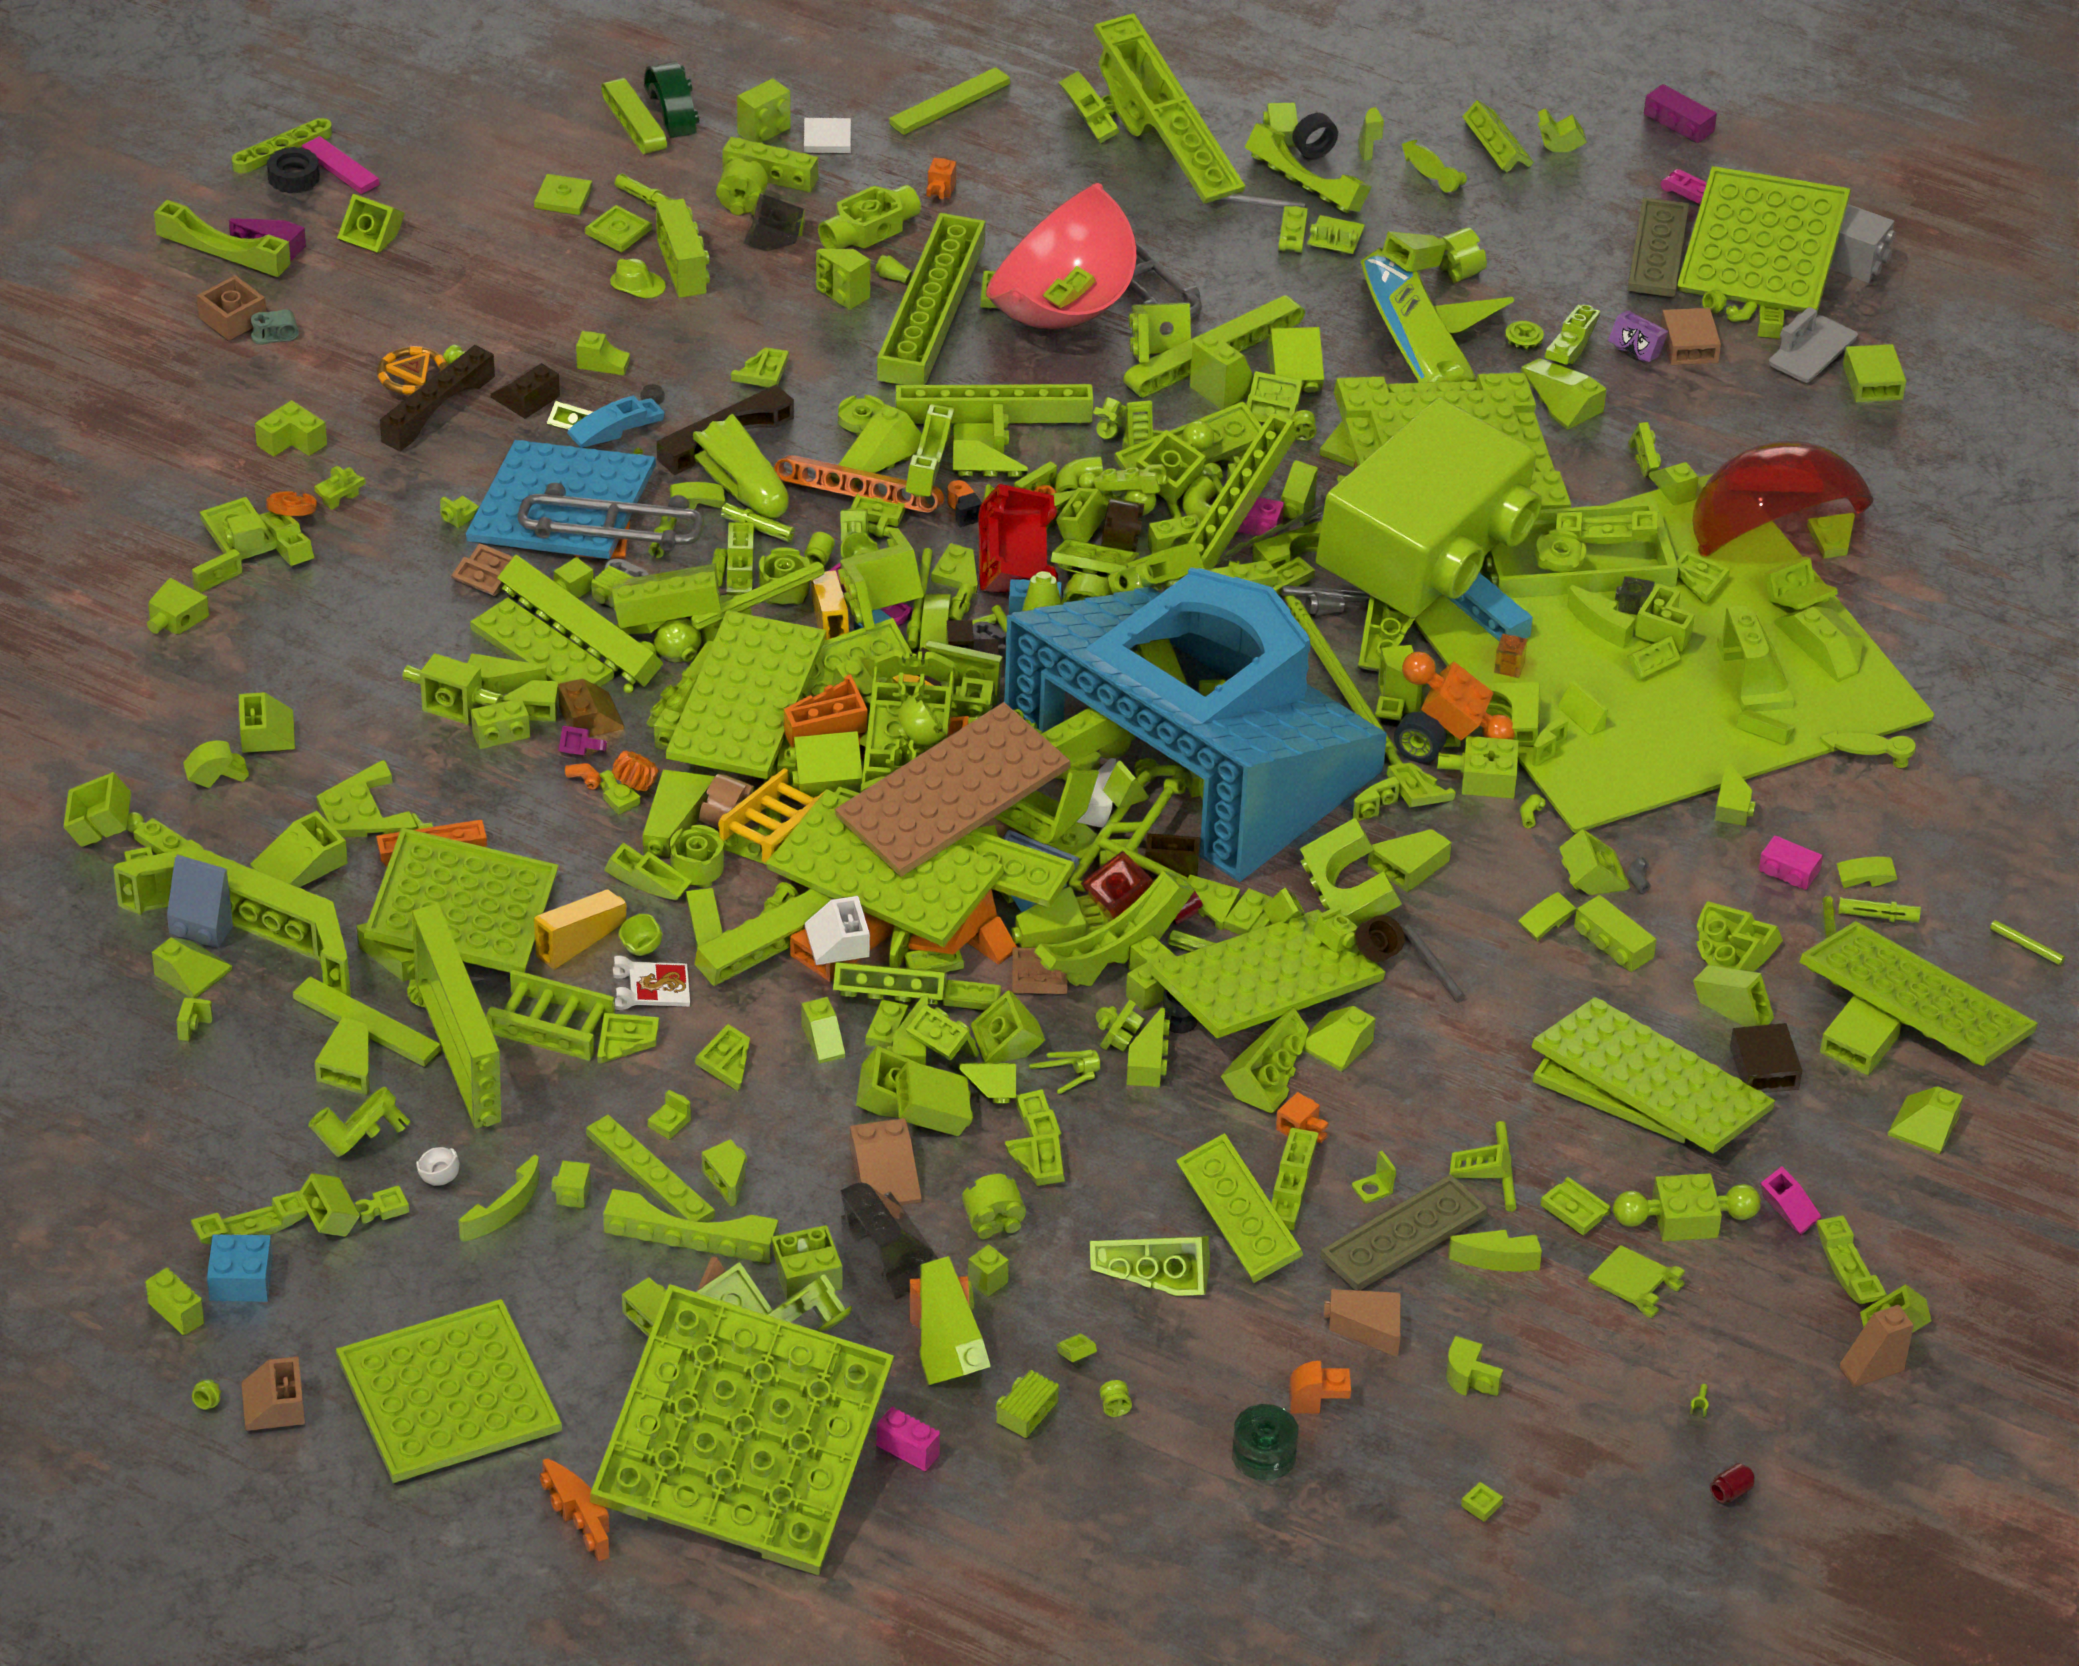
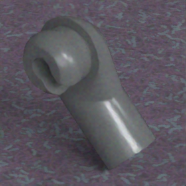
M1639 856L1631 863L1627 877L1636 889L1644 894L1651 887L1644 877L1649 861Z

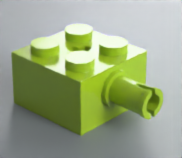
M1466 736L1465 752H1462V755L1439 752L1437 769L1461 771L1463 773L1462 794L1514 799L1519 740Z

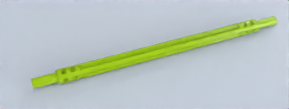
M1283 596L1291 610V614L1308 634L1311 646L1355 714L1385 732L1302 602L1296 599L1295 596ZM1386 735L1384 758H1387L1391 765L1403 764L1396 753L1395 745L1389 736Z

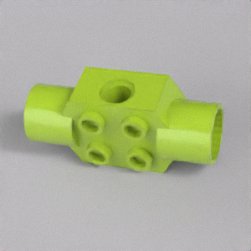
M875 185L837 202L836 216L818 225L820 241L825 249H844L851 245L865 249L902 232L903 222L920 214L921 203L919 197L909 185H903L894 190Z

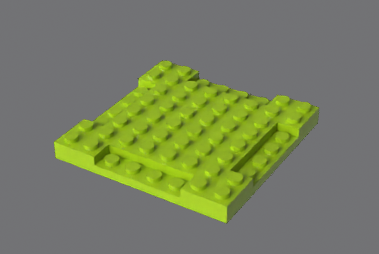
M1525 373L1478 374L1477 380L1471 382L1386 384L1384 377L1336 378L1334 396L1354 459L1357 462V467L1434 400L1442 398L1535 450L1536 461L1530 490L1539 494L1541 498L1540 510L1571 508V502L1560 471H1555L1535 416L1536 403Z
M669 1284L592 1487L590 1502L643 1520H648V1517L655 1518L762 1553V1558L819 1576L873 1417H875L893 1366L894 1355Z

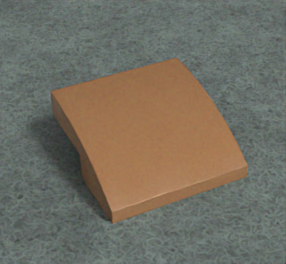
M479 543L469 558L463 557L451 577L454 580L495 596L502 591L501 588L504 586L497 577L512 560L513 556Z
M1013 947V993L1067 994V978L1065 977L1067 974L1060 970L1050 971L1040 963V957L1034 952L1036 948Z

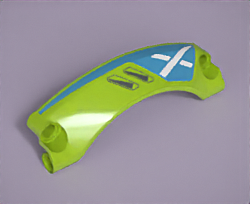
M1380 247L1362 259L1360 263L1377 308L1404 358L1415 374L1418 383L1476 381L1477 378L1468 360L1444 325L1424 288L1420 277L1422 270L1412 272L1404 270L1381 254L1383 249Z

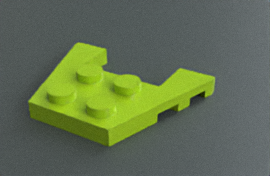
M385 760L379 761L316 796L317 805L324 819L343 838L368 837V833L382 832L383 835L400 832L401 828L417 829L410 811L383 818L369 791L370 788L392 783V774Z

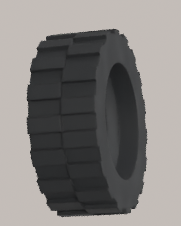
M301 147L277 150L267 160L269 184L274 189L287 193H301L313 188L320 178L319 160L316 154L312 153L311 150ZM288 168H302V169H304V170H302V171H300V172H294V173H289V172H284V171H283V170L288 169Z

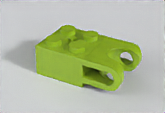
M1196 541L1129 562L1127 563L1128 568L1110 574L1108 581L1113 594L1134 591L1135 588L1152 587L1156 591L1162 590L1161 585H1163L1164 589H1168L1178 582L1179 579L1186 576L1190 568L1204 569ZM1122 576L1126 578L1128 583L1125 589L1119 584V579Z

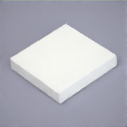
M804 118V153H850L851 118Z

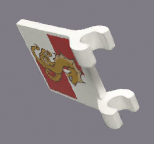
M624 956L614 957L613 978L622 979L630 976V990L625 987L616 988V1010H626L634 1005L690 1007L687 964L632 962Z

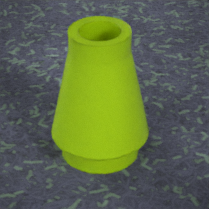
M882 255L875 268V272L879 273V277L900 281L905 284L909 282L912 276L911 270L907 269L890 255Z

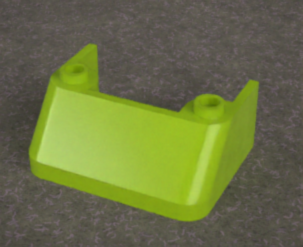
M1096 770L1069 772L1060 802L1035 790L994 818L1040 843H1054L1087 812L1099 772Z

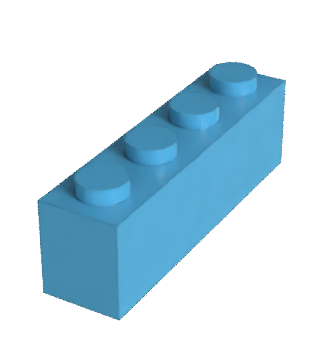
M1480 572L1465 594L1457 599L1447 597L1507 648L1531 636L1533 617Z

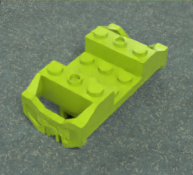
M895 649L875 657L861 792L948 737L954 686L953 661L935 652H926L925 659H922L921 651L918 652V657L916 654L910 656V651H906V658H903V651ZM903 674L920 675V682H904ZM899 675L898 683H887L889 678ZM924 675L941 682L942 686L925 685ZM918 691L923 696L919 700H922L924 704L928 703L943 728L939 732L943 731L947 735L940 741L928 746L917 745L910 738L904 740L897 729L901 725L898 719L901 705Z

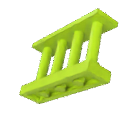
M512 969L510 972L512 996L503 1010L490 1007L486 1014L492 1034L590 1061L594 1055V1037L591 1033L600 1017H604V1013L615 1014L614 997ZM524 996L538 999L529 1017L514 1013ZM549 1003L564 1006L555 1024L540 1020ZM575 1010L590 1013L580 1031L566 1027Z

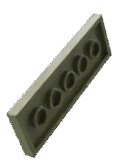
M1643 197L1627 291L1675 297L1689 203Z
M1450 1174L1321 1249L1320 1258L1354 1290L1360 1291L1450 1238V1236L1487 1216L1488 1208Z

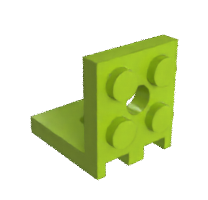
M1190 303L1131 305L1132 313H1129L1128 319L1133 337L1129 338V349L1139 362H1149V354L1163 353L1191 339ZM1164 322H1170L1173 326L1172 331L1167 335L1161 334L1159 330L1160 325Z

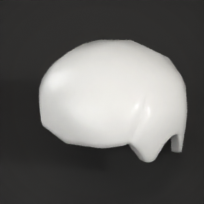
M437 1147L423 1153L419 1161L416 1162L418 1174L424 1182L433 1186H439L454 1180L458 1175L460 1161L453 1148Z

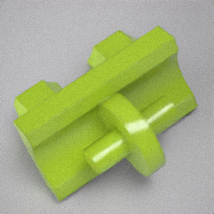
M1107 397L1102 408L1095 407L1093 413L1102 419L1096 428L1100 437L1107 440L1112 439L1118 433V425L1123 429L1126 428L1127 406L1122 405L1120 401Z
M335 466L330 471L331 477L315 485L314 490L315 493L322 497L323 504L333 510L339 506L340 498L344 496L346 498L358 496L359 488L364 486L366 481L363 476H358L350 466L344 470L339 466Z
M1129 999L1119 1016L1116 1013L1117 1009L1113 1006L1109 1008L1102 1007L1097 1011L1095 1017L1099 1023L1098 1027L1101 1030L1110 1029L1101 1042L1100 1047L1107 1050L1111 1044L1124 1052L1133 1036L1121 1029V1027L1123 1026L1135 1034L1144 1021L1143 1017L1132 1011L1136 1005L1135 1002Z

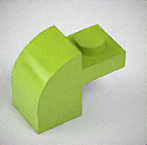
M1546 108L1538 112L1540 122L1537 124L1544 146L1550 151L1570 152L1587 143L1584 129L1573 114L1556 123Z
M215 740L203 743L196 747L183 762L188 781L210 788L221 774L244 782L249 776L245 759L237 753H231L229 743L226 741Z
M1455 1336L1449 1349L1446 1378L1449 1385L1456 1392L1464 1396L1467 1395L1469 1388L1498 1396L1502 1384L1503 1369L1481 1363L1483 1344Z

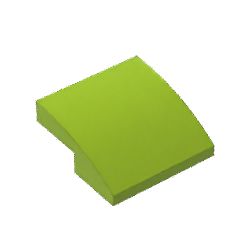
M1255 371L1251 392L1248 395L1246 405L1258 422L1265 423L1271 412L1291 420L1292 415L1297 412L1304 381Z

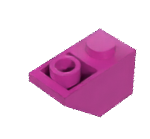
M1783 1166L1760 1183L1764 1199L1800 1236L1816 1224L1817 1220L1822 1219V1216L1802 1186Z

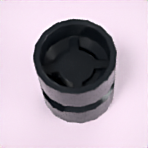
M1164 989V1019L1170 1020L1169 1031L1179 1034L1192 1031L1197 1026L1198 1020L1169 991Z

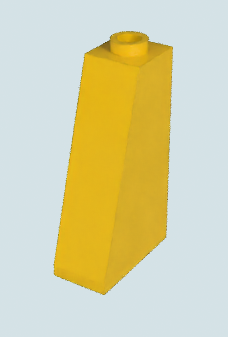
M825 571L823 576L811 581V596L817 626L819 629L826 630L825 640L849 633L848 608L836 571Z
M607 889L534 917L536 957L553 970L557 969L620 927L627 920L626 902L622 897L616 896Z

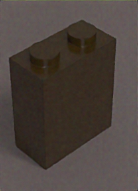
M1786 1023L1733 1028L1730 1049L1739 1077L1744 1083L1763 1093L1799 1090L1802 1068Z

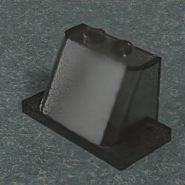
M863 1182L854 1183L840 1190L845 1212L841 1216V1221L855 1242L868 1235L872 1237L879 1247L883 1272L881 1273L882 1281L895 1299L910 1293V1279H920L921 1264L939 1258L891 1191L883 1195L869 1184Z

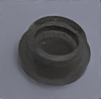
M649 384L643 388L640 399L652 398L659 405L665 400V393L659 385Z

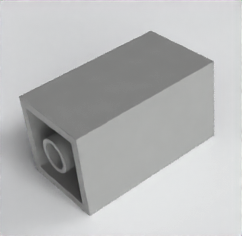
M1848 204L1830 269L1869 283L1875 275H1879L1883 264L1888 263L1892 256L1890 245L1896 233L1893 231L1894 220Z

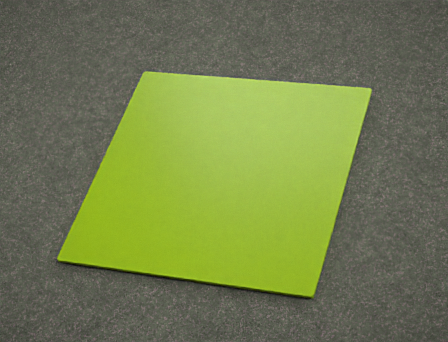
M1724 470L1698 477L1696 498L1675 506L1660 489L1607 504L1657 502L1676 560L1687 550L1730 568L1729 577L1707 603L1703 602L1678 576L1676 587H1670L1681 591L1678 609L1695 614L1690 641L1683 652L1678 651L1681 660L1642 679H1637L1628 659V655L1654 643L1635 636L1638 612L1654 588L1593 592L1596 595L1616 602L1617 611L1635 618L1633 638L1624 649L1598 636L1577 619L1567 607L1569 594L1512 598L1516 604L1527 611L1533 618L1531 636L1508 648L1444 594L1439 596L1413 621L1446 666H1449L1454 661L1481 683L1539 682L1541 699L1539 734L1549 723L1561 715L1569 720L1567 740L1556 745L1554 757L1535 767L1532 765L1534 746H1518V761L1574 833H1578L1581 829L1588 830L1720 788L1726 763L1732 764L1740 776L1746 780L1833 752L1820 741V737L1838 730V734L1859 732L1884 736L1932 721L1934 718V712L1835 595L1830 597L1831 599L1827 602H1817L1810 605V607L1832 609L1864 638L1858 674L1837 682L1774 624L1775 619L1796 610L1795 608L1780 606L1778 603L1769 601L1764 572L1799 559L1802 555L1747 490H1728L1722 475ZM1549 531L1529 533L1515 547H1508L1501 542L1497 544L1505 576L1561 573L1550 569H1542L1537 563L1538 559L1535 556L1537 539L1541 534L1543 536L1549 534ZM1649 536L1636 541L1615 544L1583 542L1586 546V555L1582 566L1577 571L1659 566ZM1562 549L1557 550L1558 552L1563 553ZM1484 556L1480 573L1490 581V572L1487 573L1485 570ZM1813 570L1814 581L1825 584ZM1743 605L1752 608L1764 631L1768 632L1793 696L1794 704L1793 708L1756 711V713L1795 726L1785 745L1737 728L1738 716L1742 709L1736 694L1737 688L1741 686L1745 659L1723 661L1717 646L1718 636L1723 635L1728 606ZM1572 681L1577 682L1608 709L1605 729L1589 735L1559 709V703ZM1494 708L1486 709V712L1491 716L1501 714L1511 719L1504 711Z

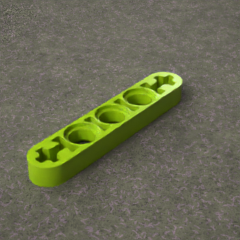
M326 118L314 119L241 150L232 156V169L236 173H248L267 165L270 155H273L277 150L290 147L302 148L301 145L319 136L326 140L332 135L331 121Z

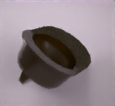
M1379 915L1357 927L1355 940L1358 949L1364 957L1378 963L1393 957L1403 949L1405 935L1402 927L1395 919L1390 916Z

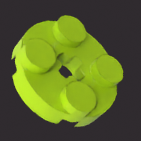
M857 395L847 397L839 404L838 424L859 436L872 417L885 404L879 398L871 395H865V398L858 399Z
M1562 529L1549 530V534L1544 536L1541 534L1535 546L1538 566L1555 572H1576L1582 566L1586 555V546L1583 542L1581 545L1577 540V535ZM1562 549L1563 553H1560L1557 550Z

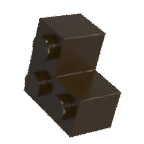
M972 620L946 622L947 645L999 655L998 639H974Z

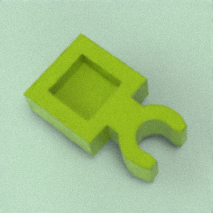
M399 1185L372 1193L373 1200L361 1199L355 1202L357 1211L361 1212L360 1220L362 1223L370 1222L378 1215H380L383 1221L409 1212V1204Z

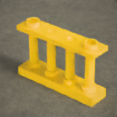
M783 768L732 810L722 815L718 823L719 838L723 839L724 842L734 833L747 838L761 846L762 862L766 863L823 793L813 798L789 786L788 770ZM781 795H785L806 806L803 809L796 810L776 799ZM768 807L790 819L780 823L760 812ZM752 820L774 832L764 836L745 826V824Z

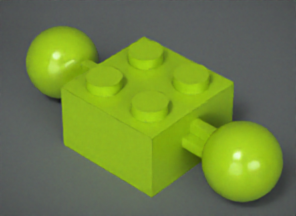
M1204 421L1190 422L1183 430V440L1165 429L1136 462V468L1139 470L1145 469L1148 465L1162 464L1165 467L1167 484L1159 485L1161 491L1157 494L1172 504L1181 497L1203 471L1206 456L1201 452L1207 450L1214 441V432L1211 426ZM1142 489L1127 490L1124 500L1144 503V516L1154 509L1156 493H1143Z
M1711 1173L1655 1177L1652 1200H1647L1639 1192L1626 1191L1615 1199L1613 1213L1616 1220L1627 1227L1639 1226L1648 1216L1656 1215L1662 1242L1718 1238L1721 1211H1727L1735 1219L1748 1220L1758 1213L1761 1206V1198L1757 1190L1747 1184L1735 1185L1726 1195L1717 1196Z

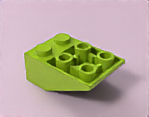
M316 810L294 821L250 863V867L299 888L348 864L346 840Z

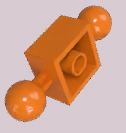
M1413 652L1405 658L1402 672L1406 680L1415 685L1427 683L1431 687L1421 710L1438 720L1446 730L1460 741L1479 726L1483 727V737L1514 739L1513 723L1509 717L1501 714L1491 716L1486 712L1494 692L1453 661L1437 674L1435 672V662L1427 653Z

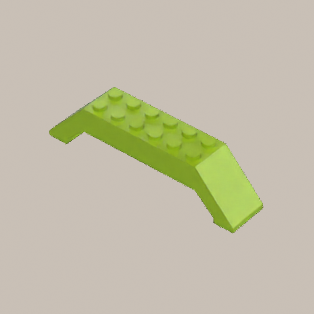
M197 846L120 862L113 867L118 906L139 915L147 910L168 907L174 862L177 855L227 869L233 926L318 960L322 969L323 983L349 997L351 996L348 957L334 903L327 898L320 897Z

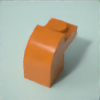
M1312 1361L1299 1366L1291 1374L1289 1384L1290 1413H1320L1321 1398L1351 1397L1349 1368H1321V1361Z

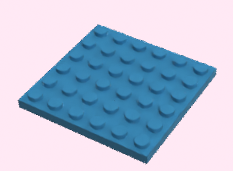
M514 440L466 532L467 541L610 559L620 539L551 532L548 538H540L536 535L535 530L526 529L518 522L517 516L520 505L530 495L544 494L547 485L550 483L563 485L566 489L565 496L638 503L656 466V458L642 454L637 455ZM534 504L530 507L527 517L532 520L547 517L553 522L603 527L608 511ZM618 512L614 528L625 529L632 513Z

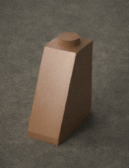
M1331 1289L1330 1301H1324V1318H1329V1330L1387 1354L1398 1356L1400 1343V1293Z
M1900 1305L1873 1313L1841 1361L1839 1368L1854 1388L1904 1371L1914 1325Z

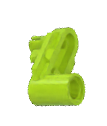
M382 1087L375 1091L345 1123L329 1107H326L313 1116L308 1127L336 1157H339L348 1152L365 1133L370 1138L374 1137L381 1129L376 1122L382 1116L392 1125L397 1133L405 1129L402 1124L409 1125L410 1119L395 1105L396 1097L387 1087Z

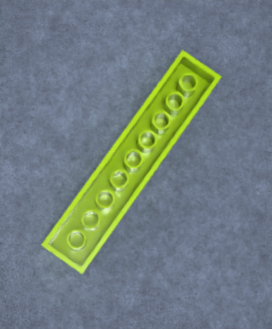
M939 213L878 354V381L900 385H926L985 245L986 221Z

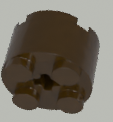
M1109 498L1101 546L1136 552L1138 538H1134V536L1140 535L1142 520H1138V518L1143 516L1144 503Z

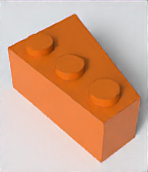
M852 675L845 676L844 681L835 686L828 685L824 688V692L814 697L810 695L784 709V730L791 747H794V737L858 731V734L867 732L868 709Z

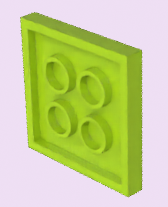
M1066 539L1052 552L1051 562L1058 563V567L1072 569L1073 566L1080 567L1086 573L1106 572L1109 577L1114 572L1128 568L1127 563L1139 559L1140 553Z

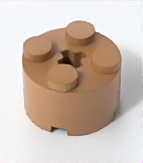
M718 773L706 792L709 796L707 802L702 803L699 820L719 829L718 823L722 815L728 813L751 795L754 791V786Z

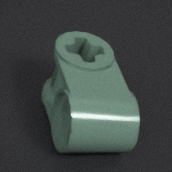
M290 310L258 312L251 317V324L254 328V331L251 333V339L256 344L292 341L299 334L294 313Z

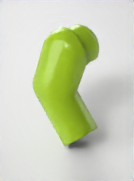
M1539 794L1530 795L1520 807L1519 811L1525 828H1532L1536 825L1534 811H1541V807L1546 805L1545 799L1540 797Z

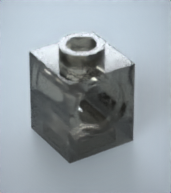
M1625 576L1622 586H1617L1615 601H1619L1618 611L1638 615L1641 607L1654 589L1655 582Z

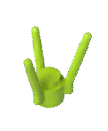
M1091 1049L1085 1051L1047 1053L1048 1058L1067 1059L1029 1065V1069L1073 1064L1075 1072L1081 1073L1082 1076L1059 1088L1057 1093L1062 1094L1086 1080L1094 1079V1072L1100 1070V1059L1097 1052Z

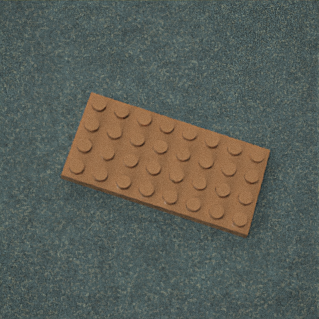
M1003 702L837 807L835 815L902 877L1071 768L1070 760Z

